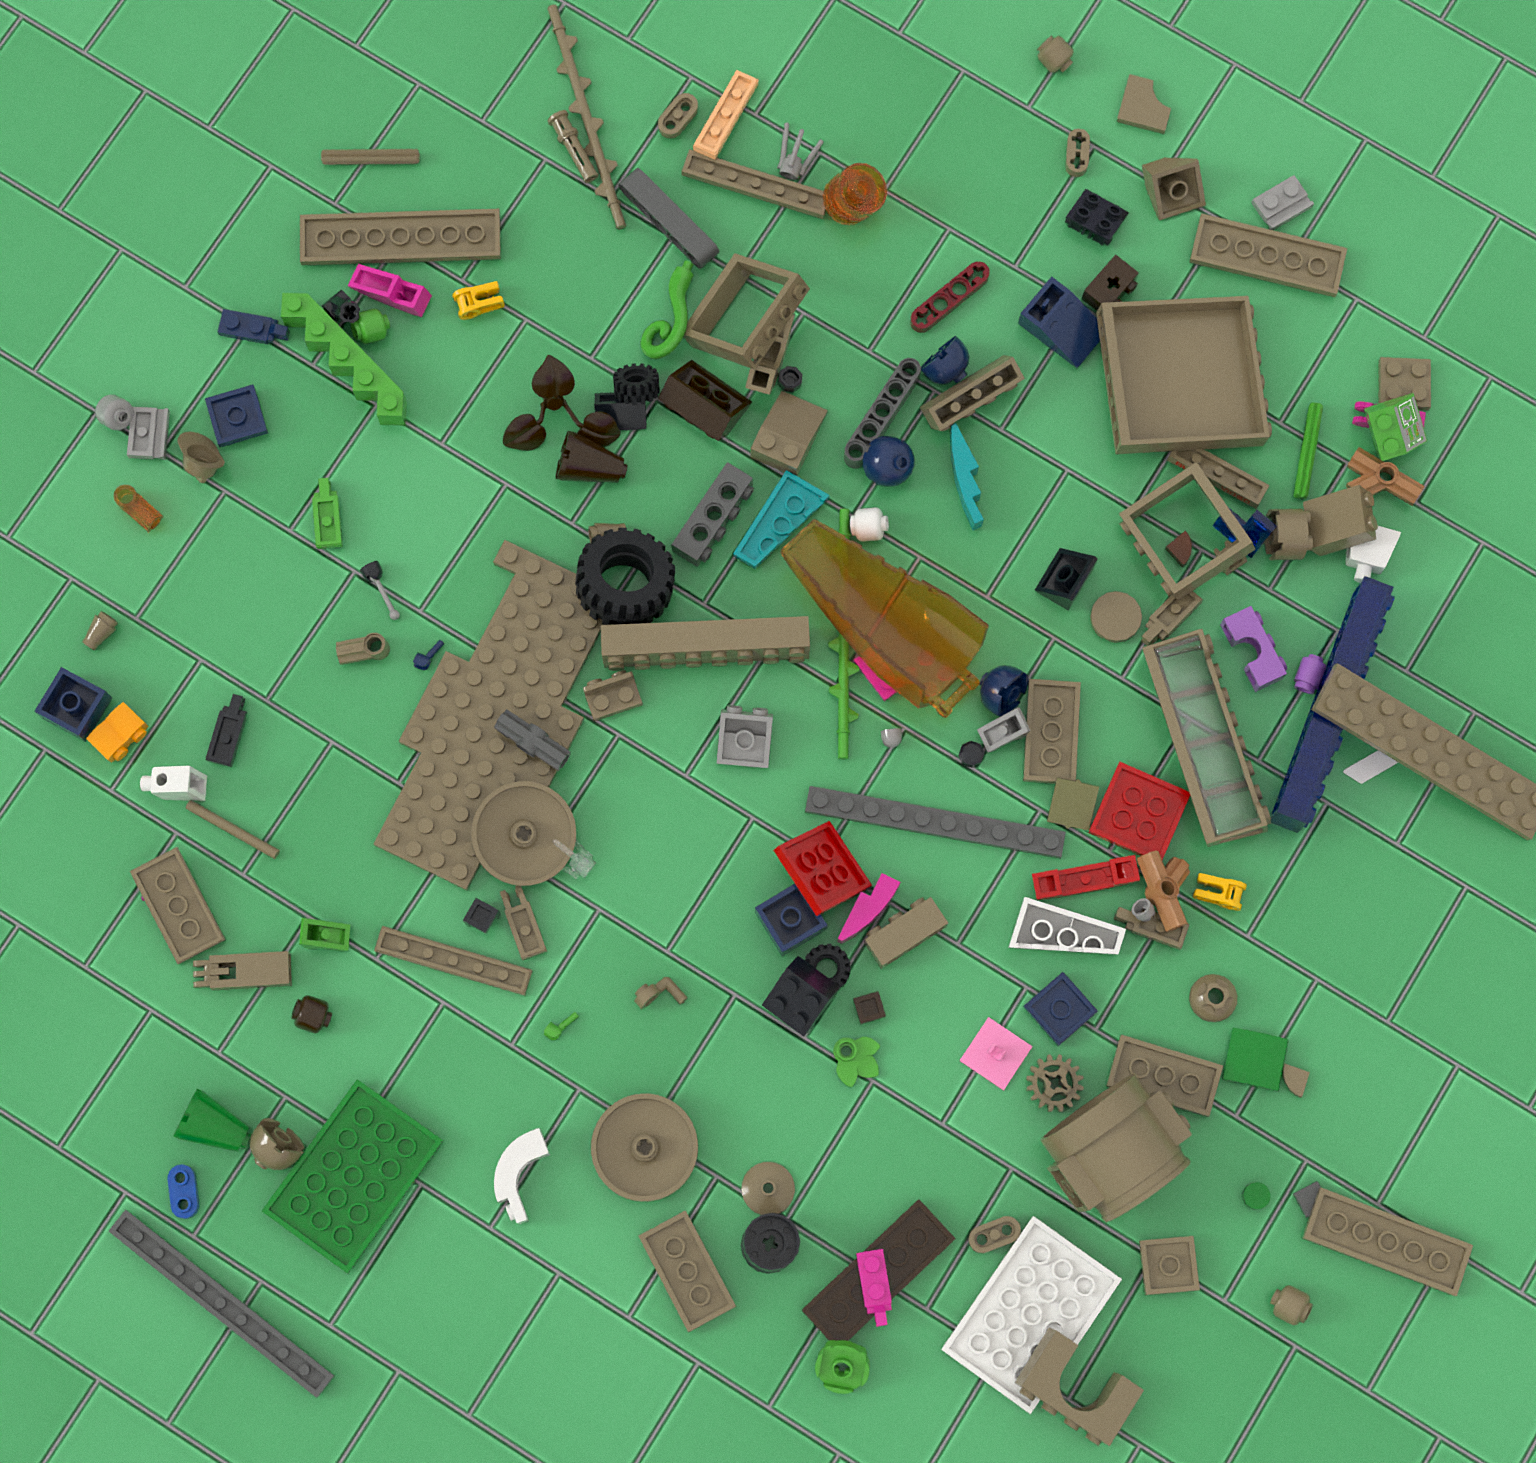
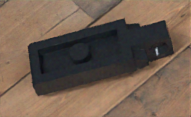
M233 694L229 707L224 706L222 711L220 710L206 755V761L232 768L247 719V712L243 711L245 703L243 696Z

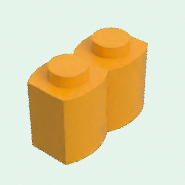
M122 702L86 739L112 763L115 760H122L127 755V748L133 742L138 743L146 736L148 725L128 705Z

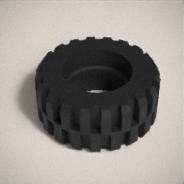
M619 528L615 532H613V529L604 531V536L598 534L592 538L591 543L585 545L578 559L575 581L577 598L581 600L583 609L585 611L590 610L589 616L594 620L601 619L603 625L652 623L654 617L659 618L663 614L664 608H667L670 603L673 591L675 565L672 563L673 558L670 552H665L666 546L661 541H654L655 536L649 533L646 535L641 534V530L635 528L633 531H627V528ZM614 566H630L642 572L649 583L636 591H620L608 585L603 579L602 573Z

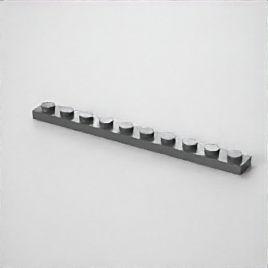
M809 786L805 813L1059 859L1062 857L1066 833L1064 831Z
M125 1210L109 1229L112 1235L316 1398L321 1395L335 1377L334 1374L128 1210Z

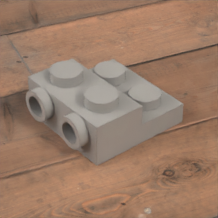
M728 705L727 710L722 709L716 764L768 768L773 714H768V709L753 708V712L742 711L743 707Z

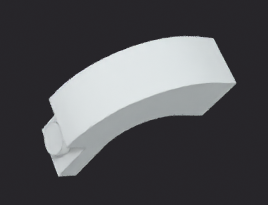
M539 1128L525 1133L514 1140L503 1152L495 1171L494 1190L497 1202L509 1201L510 1204L505 1206L510 1220H516L517 1224L529 1221L518 1191L519 1177L530 1163L550 1155Z

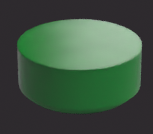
M1254 1182L1245 1187L1242 1197L1246 1206L1258 1210L1268 1205L1271 1195L1266 1185Z

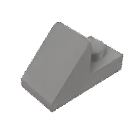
M1020 707L977 729L988 753L1012 741L1024 738L1031 731Z

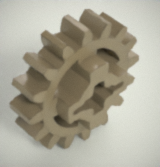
M1060 1054L1056 1060H1053L1051 1055H1047L1045 1063L1040 1058L1037 1060L1038 1068L1030 1067L1029 1070L1034 1075L1026 1077L1027 1081L1032 1082V1085L1028 1086L1026 1091H1033L1034 1095L1030 1100L1038 1099L1040 1101L1038 1108L1048 1105V1112H1052L1054 1107H1057V1110L1062 1112L1064 1104L1070 1109L1073 1106L1071 1099L1076 1101L1080 1099L1076 1091L1084 1090L1083 1086L1078 1085V1082L1084 1079V1077L1076 1075L1075 1072L1078 1071L1079 1066L1072 1068L1070 1066L1072 1059L1069 1058L1066 1062H1063L1062 1055ZM1049 1066L1059 1067V1069L1055 1072H1048L1047 1070H1044ZM1067 1073H1069L1071 1077L1072 1088L1070 1085L1067 1084ZM1056 1077L1059 1079L1058 1084L1061 1088L1056 1087L1053 1090L1050 1088L1051 1082L1049 1079L1053 1080ZM1038 1079L1043 1084L1044 1092L1042 1094L1038 1089ZM1058 1094L1066 1097L1060 1101L1050 1100L1052 1096Z

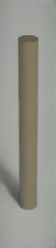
M190 800L187 803L185 809L271 858L276 859L280 850L196 802Z

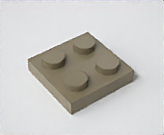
M1380 357L1378 360V404L1414 393L1418 410H1429L1431 408V359Z
M1194 1236L1139 1241L1145 1295L1200 1290Z

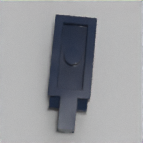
M223 309L217 333L224 337L268 345V342H274V338L288 341L290 331L288 326L279 325L278 320L270 317Z

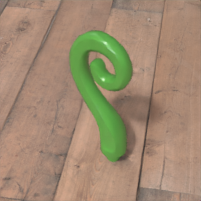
M685 260L682 267L677 266L670 278L669 297L674 312L673 329L667 321L658 320L651 323L641 337V350L651 359H661L673 352L680 344L686 332L688 323L686 292L694 277V274L691 272L694 264L690 261ZM660 332V337L665 341L660 345L654 346L652 344L653 338Z

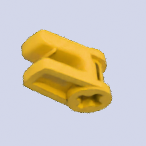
M494 281L474 287H465L455 291L452 297L458 304L460 310L458 312L459 318L461 320H468L503 308L505 305L503 297L492 296L499 293L498 282Z
M1203 873L1198 874L1197 883L1204 885V887L1210 886L1220 889L1222 893L1218 894L1210 892V890L1195 889L1192 896L1194 899L1219 905L1229 910H1241L1242 904H1240L1247 884L1233 879H1224ZM1232 890H1234L1233 899H1231Z

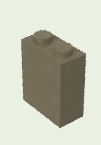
M1356 485L1303 502L1304 511H1309L1311 515V522L1308 526L1309 535L1313 538L1311 551L1319 556H1323L1377 540L1375 530L1378 529V524L1373 516L1372 506H1374V498L1371 492L1360 485Z

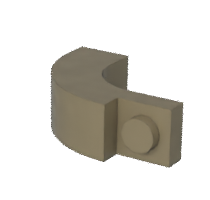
M795 313L788 320L756 369L750 368L745 388L770 395L784 361Z

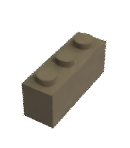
M923 897L910 905L912 909L907 913L903 914L900 911L888 919L890 924L882 929L880 926H876L866 933L868 938L865 939L864 944L881 969L947 927V920L931 897L927 900H924Z

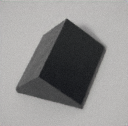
M1060 548L1035 588V591L1069 611L1092 573L1098 559L1092 555Z

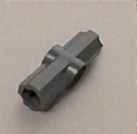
M507 709L500 715L494 726L498 732L514 741L516 746L531 757L536 756L558 772L564 767L571 755L568 749L549 738V735L533 723L528 724Z

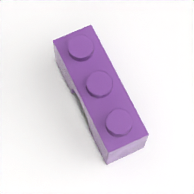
M1249 606L1224 618L1220 626L1231 647L1240 643H1248L1255 648L1257 659L1248 663L1244 668V672L1254 691L1257 692L1282 680L1287 674V665L1284 659L1276 654L1272 636L1269 633H1265L1262 627L1263 620L1258 611L1254 612L1252 606Z

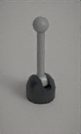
M373 561L360 569L363 577L369 582H375L390 611V618L397 620L400 614L394 609L380 582L383 571L379 561Z

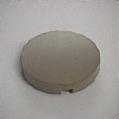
M1115 591L1106 593L1097 599L1092 607L1090 620L1093 630L1099 637L1109 640V642L1119 643L1125 642L1135 635L1140 628L1142 614L1140 606L1134 598L1127 593Z

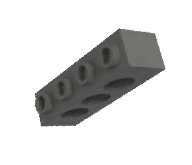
M727 462L671 544L672 552L696 567L702 561L705 563L712 554L713 550L711 547L714 542H720L725 535L727 529L724 527L729 520L734 521L740 512L739 505L743 499L747 501L754 491V487H752L753 478ZM726 491H731L735 494V497L726 500L722 497V494ZM711 512H719L722 515L718 520L708 518ZM698 532H704L708 537L704 541H697L694 535Z

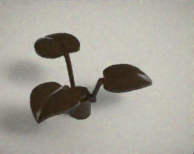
M547 355L543 364L535 372L531 384L534 393L543 398V402L540 404L539 419L536 421L535 417L528 413L516 417L506 428L502 442L506 447L528 451L538 448L546 438V430L540 425L544 420L545 410L548 408L555 411L560 409L561 406L565 408L574 423L580 428L577 433L602 447H606L617 440L621 431L614 418L605 412L597 411L590 413L584 418L583 423L577 419L568 406L567 401L563 398V396L573 391L575 386L574 376L563 362L551 355Z

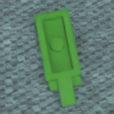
M319 478V492L314 493V498H312L316 548L343 547L337 491H331L329 478Z

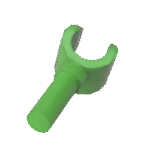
M574 1012L561 1022L559 1026L550 1022L544 1030V1035L550 1040H557L563 1030L579 1016Z

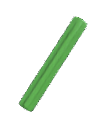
M1312 402L1308 407L1294 489V497L1298 499H1306L1309 493L1323 405L1320 403Z

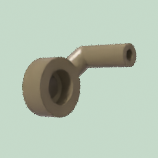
M664 977L655 985L651 984L648 986L644 984L635 992L637 997L634 1002L640 1009H644L665 989L680 1005L688 997L671 978Z

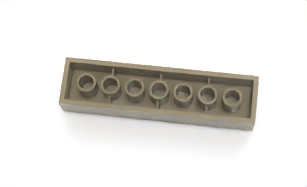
M809 617L601 625L604 668H609L611 671L624 670V667L635 666L637 670L650 669V666L660 665L664 669L675 668L677 664H686V667L695 668L702 666V663H712V666H726L727 662H738V665H751L753 661H763L764 664H776L779 660L801 663L804 662V659H809L810 654Z

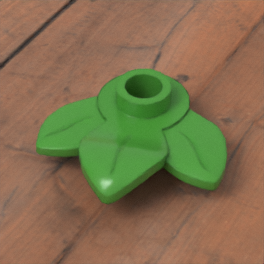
M861 1037L857 1040L851 1038L838 1040L834 1045L833 1054L838 1061L836 1072L840 1080L845 1085L853 1087L858 1076L864 1078L877 1077L879 1075L878 1064L872 1055L878 1051L880 1045L869 1037ZM847 1046L851 1049L849 1056H844L841 1053L843 1047Z

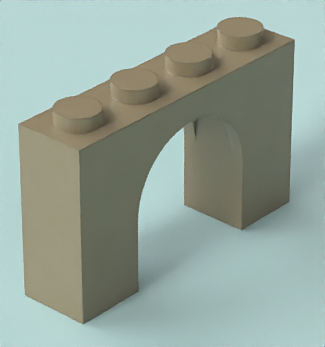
M1049 1327L1014 1382L1021 1387L1019 1393L1031 1401L1035 1397L1042 1401L1043 1405L1041 1408L1053 1416L1057 1412L1064 1416L1063 1423L1075 1431L1079 1427L1086 1431L1085 1438L1097 1446L1101 1442L1110 1446L1144 1390L1123 1375L1114 1372L1099 1397L1093 1403L1080 1408L1071 1407L1062 1397L1060 1377L1078 1345L1057 1330Z

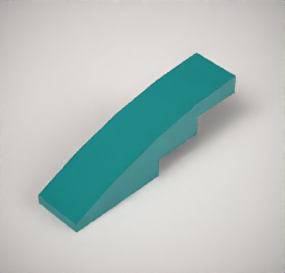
M955 423L951 425L950 452L954 480L962 508L972 530L982 527L984 520L975 502L980 500L981 491L973 478L977 474L979 466Z

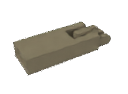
M289 951L211 955L209 960L193 961V967H204V971L193 972V977L195 978L204 977V981L193 982V988L210 987L212 990L292 986L291 953ZM227 967H236V978L219 979V975H230V968Z

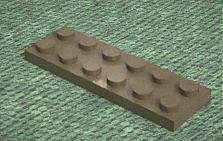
M1201 213L1189 263L1336 297L1347 248Z
M1321 1187L1318 1190L1302 1239L1452 1296H1457L1473 1248L1472 1244Z

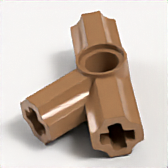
M1360 447L1347 465L1349 469L1361 475L1346 484L1347 488L1360 485L1371 492L1372 495L1381 491H1388L1413 506L1425 487L1400 472L1393 463L1383 462ZM1386 472L1390 474L1392 480H1383L1380 477V473Z
M1157 850L1138 857L1137 861L1147 884L1145 889L1146 899L1153 906H1156L1166 932L1187 925L1188 923L1177 895L1179 894V887L1190 873L1189 864L1184 859L1173 857L1164 866Z

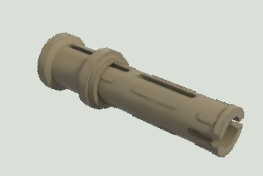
M566 110L558 111L551 115L547 122L556 131L558 142L565 145L584 182L590 183L597 179L599 175L577 138L578 130L571 125L568 119V112ZM576 151H578V153H579L581 159L583 160V162H584V164H585L584 166H583L581 160L579 159V157H578Z

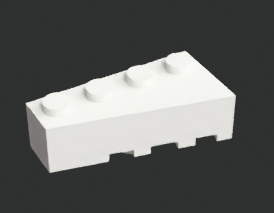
M1024 897L1008 948L1117 955L1119 954L1126 929Z

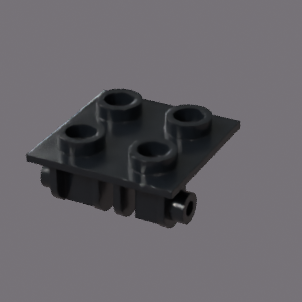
M1085 189L1067 214L1065 223L1069 224V228L1078 232L1083 227L1082 235L1088 230L1090 232L1087 238L1090 239L1094 233L1095 235L1092 240L1102 246L1104 244L1109 246L1113 235L1129 212L1098 196L1096 193Z

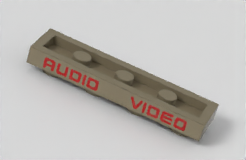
M1204 449L1172 451L1167 461L1184 470L1197 462L1213 486L1257 509L1270 486Z

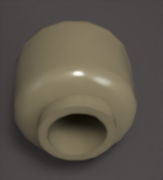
M1051 35L1037 49L1039 51L1038 60L1051 73L1058 70L1063 73L1073 63L1070 58L1073 56L1074 50L1061 36L1053 37Z
M1291 1285L1285 1286L1282 1291L1277 1289L1270 1304L1274 1305V1316L1291 1325H1298L1300 1322L1305 1323L1313 1307V1304L1310 1303V1296Z

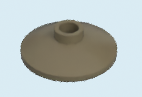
M763 1162L753 1166L746 1173L742 1182V1196L745 1203L752 1211L760 1215L783 1212L792 1202L795 1193L794 1181L789 1171L782 1165L774 1162ZM766 1183L773 1185L774 1189L771 1193L764 1192L763 1186Z

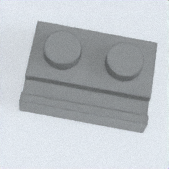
M1295 175L1257 196L1251 202L1263 221L1268 224L1269 230L1277 229L1311 209L1314 205L1313 201H1310L1307 197L1308 194Z
M133 407L134 415L130 422L127 447L128 458H161L165 460L170 417L169 409Z

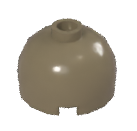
M270 1118L262 1119L250 1137L251 1153L259 1167L263 1169L284 1170L291 1167L303 1154L304 1144L290 1128H287L285 1132L278 1127L280 1125L279 1121Z

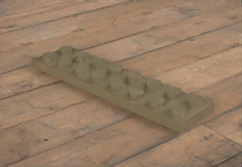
M500 209L300 215L301 265L501 259Z

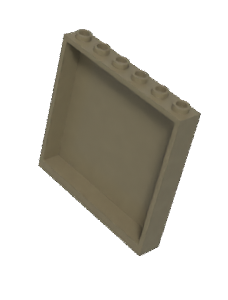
M1249 296L1101 303L1096 315L1115 454L1263 446L1272 434V426L1267 421L1268 401L1263 395L1265 380L1264 376L1260 375L1261 354L1256 348L1258 333L1257 329L1253 328L1254 307L1250 305Z

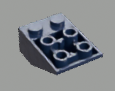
M1052 276L1020 313L1018 322L1020 326L1077 369L1100 342L1097 318L1072 291Z

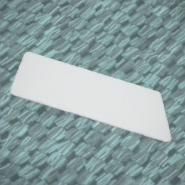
M1378 750L1348 767L1343 772L1362 784L1398 762Z

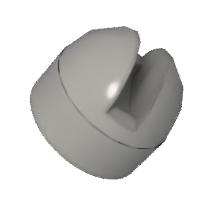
M901 729L882 730L881 739L883 744L889 748L898 746L902 740Z
M1142 898L1134 903L1132 913L1138 920L1147 922L1155 915V908L1148 899Z

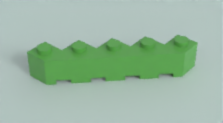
M282 293L281 318L284 325L305 328V343L309 351L329 352V368L333 376H353V393L356 400L377 401V418L380 425H406L407 400L404 392L308 293Z

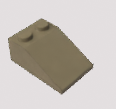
M781 391L753 442L751 458L784 473L787 470L798 476L828 410Z

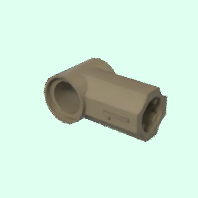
M370 633L365 637L336 642V653L340 665L370 659L382 660L390 652L389 643L379 633ZM376 641H381V649L372 652L371 645Z

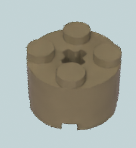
M1270 509L1267 512L1265 519H1270L1269 526H1264V546L1266 554L1272 555L1269 559L1302 560L1306 552L1311 551L1313 547V538L1309 535L1308 530L1311 522L1310 512L1303 509Z

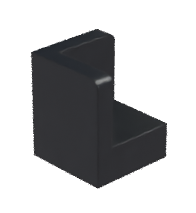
M475 898L463 922L465 925L472 926L487 934L496 918L499 919L501 913L498 909Z

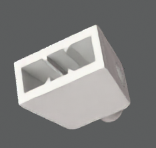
M1378 526V529L1375 530L1377 540L1346 549L1345 564L1356 568L1354 581L1368 584L1371 573L1381 574L1401 532Z
M191 766L153 767L152 776L141 777V790L151 791L153 795L161 799L205 801L207 775Z

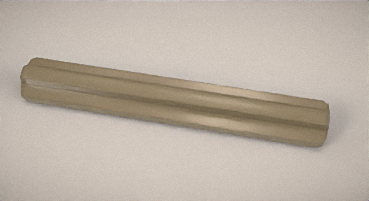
M418 149L322 150L321 161L324 165L417 164L420 160Z

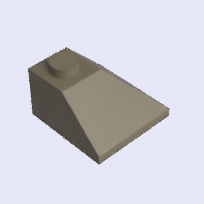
M1162 158L1142 165L1145 187L1159 220L1206 206L1198 159Z

